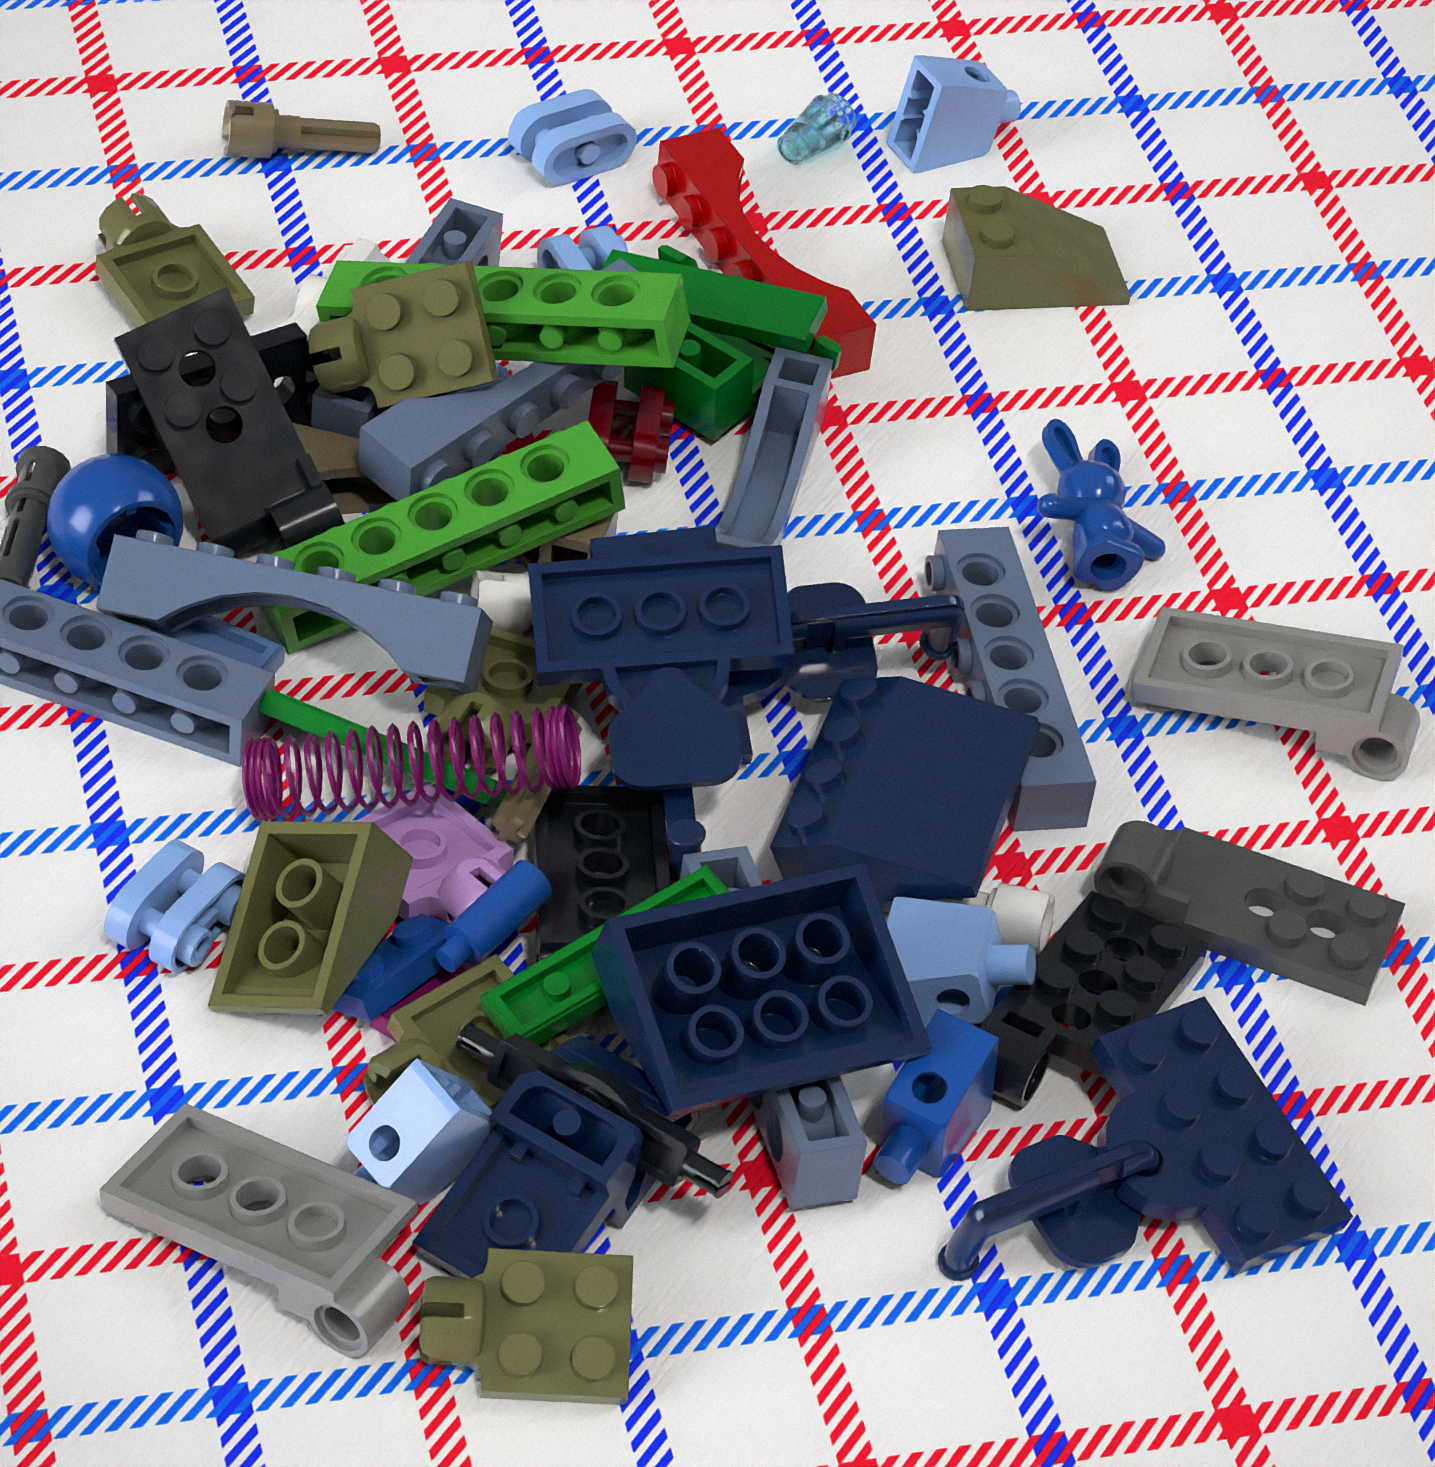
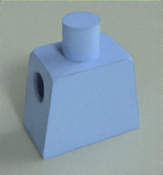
M916 55L913 58L886 143L913 173H921L983 157L990 151L999 123L1014 122L1018 119L1021 111L1019 96L1014 90H1007L987 66L979 61Z
M894 897L887 926L925 1028L938 1008L970 1024L983 1023L992 1012L999 985L1033 984L1036 973V957L1033 946L1031 944H1003L996 913L990 908L908 897Z
M417 1058L347 1135V1147L362 1163L353 1174L415 1200L419 1205L427 1203L463 1172L491 1133L493 1126L489 1116L493 1110L468 1081Z

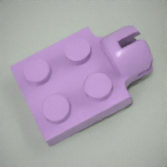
M430 782L423 786L428 797L432 798L436 791V785ZM415 791L407 794V799H413ZM442 793L432 805L426 802L421 795L416 804L411 807L399 798L398 803L391 809L383 806L354 821L375 823L413 857L398 915L404 920L423 914L451 923L513 866L514 849L506 842L499 841L495 837V833L457 802H450L444 798Z

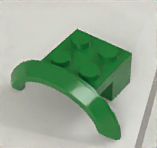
M661 245L658 248L660 260L698 268L696 260L668 245ZM690 322L674 367L624 366V388L639 397L642 385L665 388L664 400L676 401L674 418L715 441L758 405L763 382L776 346L706 331ZM821 335L815 340L814 348L808 350L805 354L834 360L833 373L839 365L842 349L836 341Z

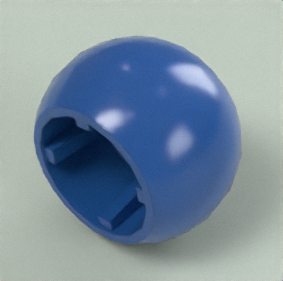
M107 453L89 458L77 464L59 481L50 498L47 509V532L51 546L63 566L85 583L101 587L114 534L135 538L137 530H149L172 537L174 539L173 546L179 547L183 534V510L179 495L166 475L144 459L122 453Z

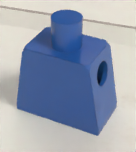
M939 1008L925 1028L932 1046L931 1052L927 1055L910 1058L905 1061L883 1101L881 1149L875 1156L873 1163L883 1177L897 1184L909 1183L917 1170L933 1178L944 1176L986 1119L992 1107L999 1037Z

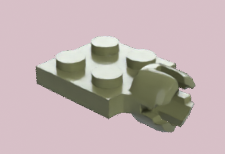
M132 193L130 199L142 214L135 215L122 196L105 208L99 217V229L102 233L98 234V240L107 252L96 255L95 273L136 328L225 287L228 288L241 317L253 314L255 296L200 224L190 227H178L172 224L152 198L139 193Z
M472 261L459 262L352 288L354 302L353 311L345 317L320 322L310 329V354L319 352L330 354L340 351L342 358L312 366L318 382L324 391L341 393L362 387L371 388L378 408L392 407L404 398L434 397L499 381Z
M492 627L477 691L462 693L428 686L424 695V712L438 716L436 721L439 723L442 732L444 759L452 762L448 733L450 720L455 716L460 722L466 761L467 758L473 759L470 746L469 724L474 714L477 715L481 720L486 756L485 775H487L496 768L490 737V719L495 712L499 714L503 723L507 754L511 746H513L511 715L515 710L519 711L522 715L526 743L532 744V713L536 707L541 710L545 719L546 712L551 706L557 707L560 705L563 707L565 704L569 706L583 683L538 686L534 639ZM455 730V743H456L457 757H458V761H459V756H458V742H457V736H456V730ZM476 730V742H477V749H478V756H479L478 737H477V730ZM497 731V741H498V748H499V738H498V731ZM434 733L436 756H438L436 734ZM474 763L469 768L472 771H475Z
M497 954L391 1014L386 1029L395 1038L396 1044L371 1057L368 1063L369 1067L363 1077L365 1091L372 1106L377 1103L409 1065L418 1058L468 1081L492 1110L496 1108L506 1092L487 1081L490 1066L464 1051H459L455 1044L456 1041L460 1040L457 1037L463 1027L471 1022L499 1040L505 1039L482 1010L480 995L515 976ZM561 1031L539 1044V1046L550 1052L562 1043L570 1040V1038L564 1031Z
M488 1248L487 1263L483 1273L473 1278L433 1276L426 1279L420 1305L421 1323L418 1349L421 1360L428 1364L468 1366L478 1373L481 1383L480 1398L626 1405L629 1393L633 1256Z

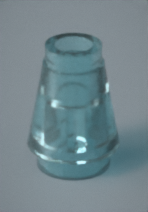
M828 93L827 95L815 96L784 134L778 138L777 147L780 154L789 163L798 165L804 160L846 142L851 137L852 130L856 127L855 112L849 102L839 94Z

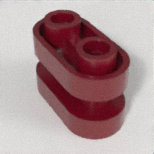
M603 380L593 387L588 422L615 461L630 463L628 481L652 484L654 472L666 473L670 438L659 437V435L671 437L676 401L664 400L665 388L642 385L639 402L617 399L619 381ZM613 423L636 426L634 439L611 436Z

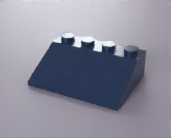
M861 676L850 680H842L770 845L783 880L864 862L878 902H892L894 897L925 900L977 897L1041 728L1038 718L902 676L878 678Z
M864 862L610 918L606 920L591 951V956L611 1014L669 1116L927 1055L932 1050Z

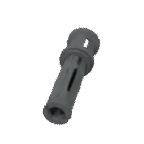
M32 446L24 449L19 454L15 467L18 481L8 489L4 503L9 520L0 544V579L26 588L29 586L28 583L41 546L42 536L47 527V509L50 498L59 481L71 470L70 462L65 455L47 446Z

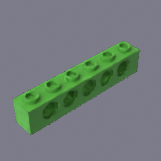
M337 260L316 304L319 320L324 322L350 314L353 311L354 302L352 288L447 265ZM474 266L495 360L673 368L691 322L682 274Z
M588 420L565 430L557 431L542 440L509 454L501 455L488 463L453 478L445 479L432 487L397 502L389 503L376 511L341 526L333 527L320 535L285 550L274 552L271 555L294 562L295 571L317 575L319 566L333 567L356 575L354 583L378 587L380 579H393L415 586L417 588L416 595L425 596L474 575L477 570L483 571L626 509L620 467ZM270 605L260 606L289 655L352 628L338 619L306 609Z

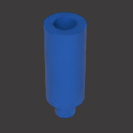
M517 861L444 929L446 943L435 952L438 963L449 972H455L464 962L470 965L480 964L552 896L551 885L541 870L528 861Z

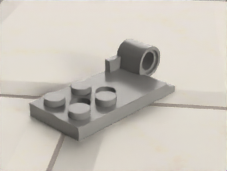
M1161 606L1133 680L1132 702L1156 705L1167 709L1174 708L1216 715L1228 719L1235 718L1316 732L1315 751L1347 756L1348 762L1354 770L1374 780L1394 779L1406 770L1420 726V715L1416 707L1406 698L1391 693L1404 645ZM1201 661H1212L1218 663L1212 666L1200 665ZM1262 671H1274L1279 674L1266 676L1260 673Z
M185 1103L99 1189L102 1209L276 1286L279 1307L309 1320L320 1339L330 1348L345 1356L360 1357L364 1355L409 1304L410 1294L405 1281L391 1265L377 1256L418 1213L417 1201ZM211 1176L216 1178L211 1183L195 1186L187 1184L188 1181H203ZM268 1201L275 1203L271 1207L260 1211L244 1209L245 1206H260Z

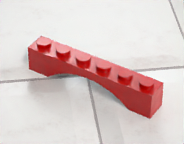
M715 128L660 141L658 163L652 171L655 190L661 198L666 199L677 213L682 226L686 230H690L703 247L708 260L711 263H715L723 274L825 296L828 312L808 350L814 348L815 340L821 335L831 338L841 346L842 352L839 365L831 374V379L870 370L877 324L849 290L824 282L796 268L775 253L756 234L744 215L740 202L744 158L721 129Z

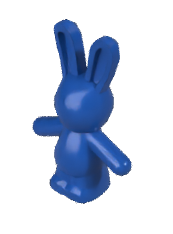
M1059 419L1050 420L1043 428L1042 442L1060 474L1057 489L1058 495L1046 494L1040 497L1037 502V510L1041 516L1046 518L1074 521L1072 545L1074 549L1073 573L1076 578L1084 583H1095L1102 590L1115 591L1133 579L1141 569L1146 557L1152 560L1161 558L1166 551L1165 542L1127 517L1122 510L1125 503L1126 487L1118 473L1121 456L1117 446L1108 439H1102L1089 452L1088 460H1083L1075 435L1067 424Z

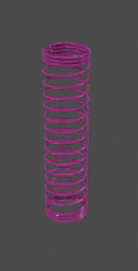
M566 704L563 707L558 705L556 708L551 706L546 712L545 722L540 709L536 707L533 711L532 735L540 769L539 779L535 787L531 785L526 774V736L522 715L519 711L515 710L511 715L513 751L519 771L518 783L515 789L510 787L505 776L506 745L504 727L501 717L495 712L490 719V737L495 766L499 776L497 786L493 792L489 789L484 778L486 759L484 734L481 720L474 714L470 719L469 735L478 781L475 792L472 794L464 782L465 749L463 732L459 720L454 716L449 722L448 729L451 760L457 779L456 790L452 796L448 794L443 784L445 767L444 745L440 725L434 718L428 725L430 761L437 783L436 791L432 798L428 797L423 788V743L419 726L414 721L410 723L407 730L409 762L416 784V791L411 800L407 799L402 789L404 777L403 748L399 729L393 723L388 727L386 736L389 768L396 788L391 802H388L382 793L383 752L379 733L373 725L369 727L366 733L367 762L375 790V797L371 804H367L361 795L363 786L362 750L358 733L352 727L346 733L345 739L347 769L355 794L351 806H346L341 798L343 784L342 754L338 737L332 730L325 737L326 768L330 787L334 795V802L329 809L321 801L323 780L322 758L317 737L311 731L305 737L304 743L306 774L314 798V803L309 811L305 810L300 803L302 794V761L297 740L291 734L287 736L284 742L285 774L294 802L291 811L286 813L282 809L283 783L281 759L277 743L271 736L268 738L263 737L262 739L258 737L255 740L251 738L245 744L242 755L244 795L252 817L261 822L263 820L274 821L279 814L286 819H290L295 815L297 809L307 817L312 816L318 807L322 812L330 815L337 809L338 804L348 813L354 811L358 803L371 811L377 806L379 800L384 806L391 809L398 803L399 798L411 807L416 804L420 795L431 805L438 800L441 793L444 798L453 802L459 797L461 790L471 800L478 797L482 788L487 795L494 798L501 792L502 786H504L508 793L515 796L521 790L523 783L534 794L542 788L544 781L555 792L558 789L561 791L563 788L568 790L570 787L574 790L578 786L581 777V747L576 719L573 711ZM455 730H456V736H457V742H458V756H459V761H458V757H457V750H456V743H455ZM476 730H477V737H478L479 756H478V749H477V742H476ZM434 731H435V734H436V741H437V748H438V763H437V758H436L435 741H434ZM497 731H498V738H499V748H498V741H497ZM413 733L415 734V739H416L417 757H418V768H417L416 758H415L414 736H413ZM393 735L397 750V769L393 751ZM372 736L374 738L376 748L377 774L374 766ZM352 738L356 753L357 779L352 758ZM331 739L334 745L336 757V780L334 776L331 757ZM311 742L316 760V785L311 764ZM290 744L292 745L295 758L296 789L291 770ZM547 765H548V769H549V773H550L551 779L549 778L548 772H547V770H546ZM261 767L264 781V793L261 779Z

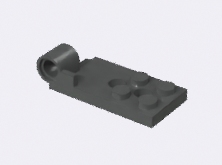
M1139 820L1123 823L1117 828L1094 875V886L1097 893L1105 897L1118 899L1128 907L1164 924H1171L1181 928L1187 934L1208 943V951L1364 1006H1366L1401 921L1406 904L1187 827L1178 830H1166L1152 823ZM1248 907H1265L1274 912L1272 916L1258 915ZM1325 928L1332 931L1336 936L1334 938L1321 937L1310 929Z

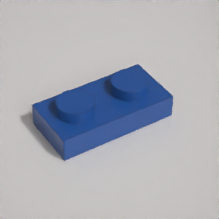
M423 914L401 921L394 927L392 935L376 946L332 1010L368 1022L375 1020L443 969L435 957V952L446 943L444 929L450 922Z

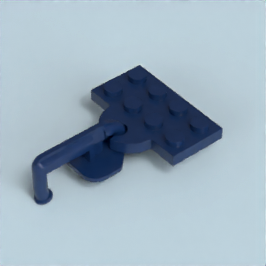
M704 526L590 539L589 551L590 558L597 559L718 550L715 526ZM839 582L803 585L791 589L788 592L795 651L794 667L730 672L728 693L722 704L732 710L739 721L742 747L741 765L751 764L753 756L745 705L765 699L782 684L809 702H833L842 680H850L861 676L877 677L878 665L872 636L922 631L919 644L926 656L938 661L946 660L954 651V643L961 628L965 613L963 599L957 595L947 594L866 603L863 596L855 588ZM614 708L616 717L619 714V712Z
M782 545L528 564L538 686L603 682L609 703L619 712L608 728L611 767L615 777L621 784L633 790L663 791L672 884L680 880L683 854L701 852V844L706 837L704 826L696 821L692 788L723 784L732 779L741 766L742 747L739 721L736 714L722 704L728 693L730 672L794 667L795 651Z
M1203 996L1097 1037L1089 1052L1121 1099L1106 1119L1097 1137V1147L1069 1136L1056 1135L1021 1149L1014 1156L1008 1168V1181L1011 1189L980 1200L968 1209L949 1242L940 1250L938 1266L944 1276L953 1281L967 1280L977 1272L980 1259L978 1254L990 1236L1032 1220L1049 1249L1058 1259L1073 1267L1091 1268L1124 1255L1131 1249L1136 1240L1141 1213L1150 1218L1171 1222L1199 1218L1234 1273L1238 1275L1342 1231L1353 1215L1210 1003Z

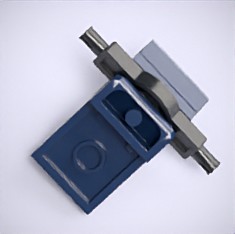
M471 1022L463 1027L457 1037L460 1040L456 1041L455 1046L459 1051H464L490 1066L487 1081L506 1092V1094L489 1116L493 1130L412 1243L418 1254L453 1275L473 1278L484 1272L488 1248L582 1253L605 1219L623 1228L656 1179L669 1187H674L686 1179L719 1199L730 1187L731 1182L729 1181L733 1179V1172L697 1153L701 1139L691 1133L690 1130L700 1117L698 1109L669 1116L644 1070L582 1035L562 1043L549 1052L519 1034H513L503 1040H499L476 1027Z

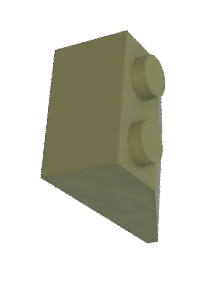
M977 185L974 187L951 188L942 243L966 311L1129 305L1131 296L1104 227L1006 186Z
M261 821L208 1007L217 1012L328 1015L396 920L413 857L373 822Z

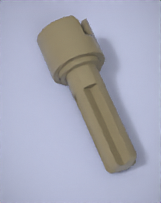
M227 100L223 115L222 138L228 142V145L224 148L223 154L233 157L269 159L272 153L275 154L278 148L376 153L381 142L380 125L373 122L279 115V110L274 109L273 103Z

